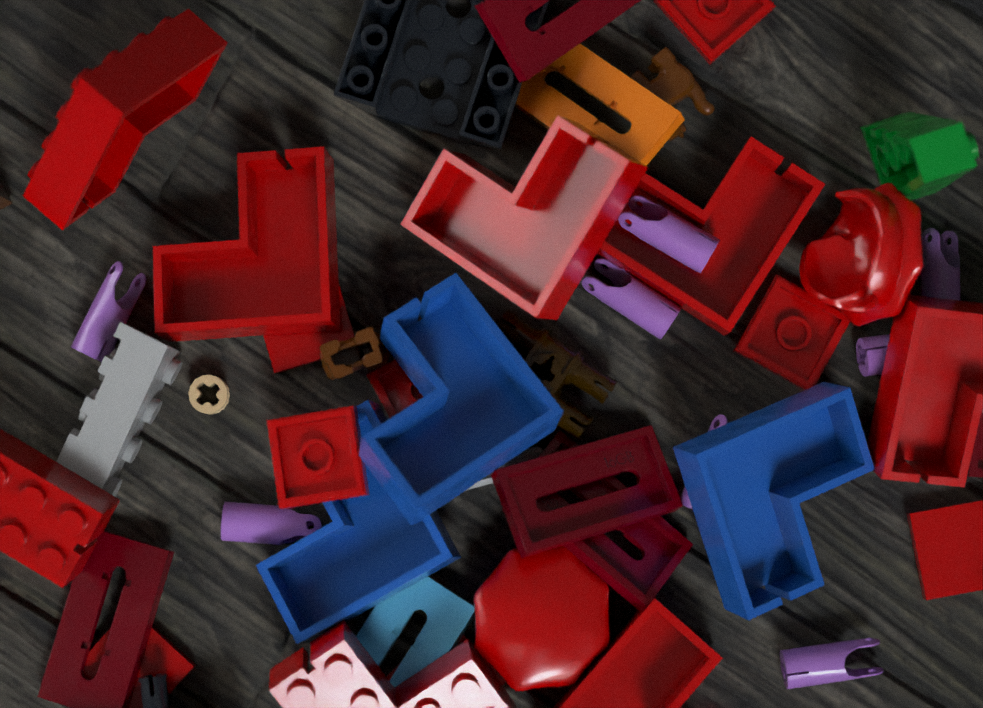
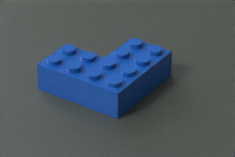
M455 273L424 292L421 303L416 297L383 319L379 339L423 398L362 436L359 456L412 527L553 432L564 411L462 279Z
M822 382L673 447L725 610L744 619L751 620L783 605L781 597L791 601L825 585L800 503L875 470L850 387Z
M366 400L356 406L361 439L362 436L387 421L380 405L376 402ZM365 464L370 495L324 502L323 504L333 522L258 563L256 567L296 644L310 643L342 620L347 622L461 558L438 512L435 510L411 527Z

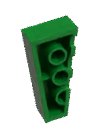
M906 112L860 127L879 184H894L911 201L937 193L977 167L975 159L979 157L978 146L971 132L966 133L963 122L915 112Z

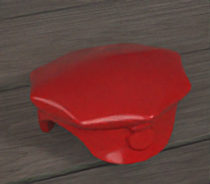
M885 183L874 189L853 188L836 192L835 197L842 201L840 214L822 237L807 244L803 250L799 264L801 283L812 298L837 307L855 326L860 327L879 319L894 317L903 310L911 289L923 268L921 209L916 203L903 195L892 183Z
M564 546L525 558H521L518 548L508 551L474 595L475 648L515 691L573 685L592 661L609 644L608 584Z

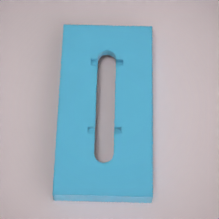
M429 576L377 604L356 636L380 667L414 612L423 610L426 613L427 621L390 679L394 688L456 647L475 617L474 605Z

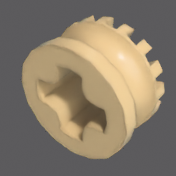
M202 375L190 385L188 395L190 403L197 411L205 414H215L225 409L229 403L230 392L228 385L221 378L213 375ZM203 384L209 387L217 384L220 388L216 393V397L219 399L216 405L210 402H206L203 405L200 403L199 399L203 394L199 388Z

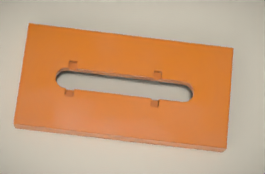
M582 44L575 46L529 80L523 81L515 107L547 130L550 129L557 115L578 122L608 141L610 145L621 149L646 166L685 120L680 111ZM552 71L559 72L631 122V129L625 134L617 133L555 88L547 85L545 82L546 75Z

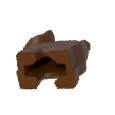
M667 47L651 59L652 64L648 69L652 73L659 74L655 79L649 80L640 70H637L630 76L631 79L671 106L689 97L697 111L701 114L711 115L714 112V105L706 99L703 89L694 79L693 74L689 69L676 61L675 56ZM684 121L668 141H672L677 137H684V132L686 131Z
M368 327L356 332L353 338L341 342L333 340L322 344L319 355L327 377L335 380L367 368L369 372H373L384 366L391 354L379 339L380 333L375 332L372 327Z

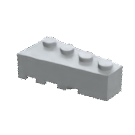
M122 322L119 323L114 337L121 340L118 349H114L110 355L104 356L97 371L100 373L99 380L102 381L99 390L94 388L86 396L81 406L78 419L83 421L84 424L81 430L74 428L69 433L56 461L113 496L117 495L121 487L122 479L118 478V475L125 461L131 464L140 450L142 440L138 436L145 422L152 424L160 411L162 401L158 397L165 383L172 385L182 367V362L178 360L181 351Z

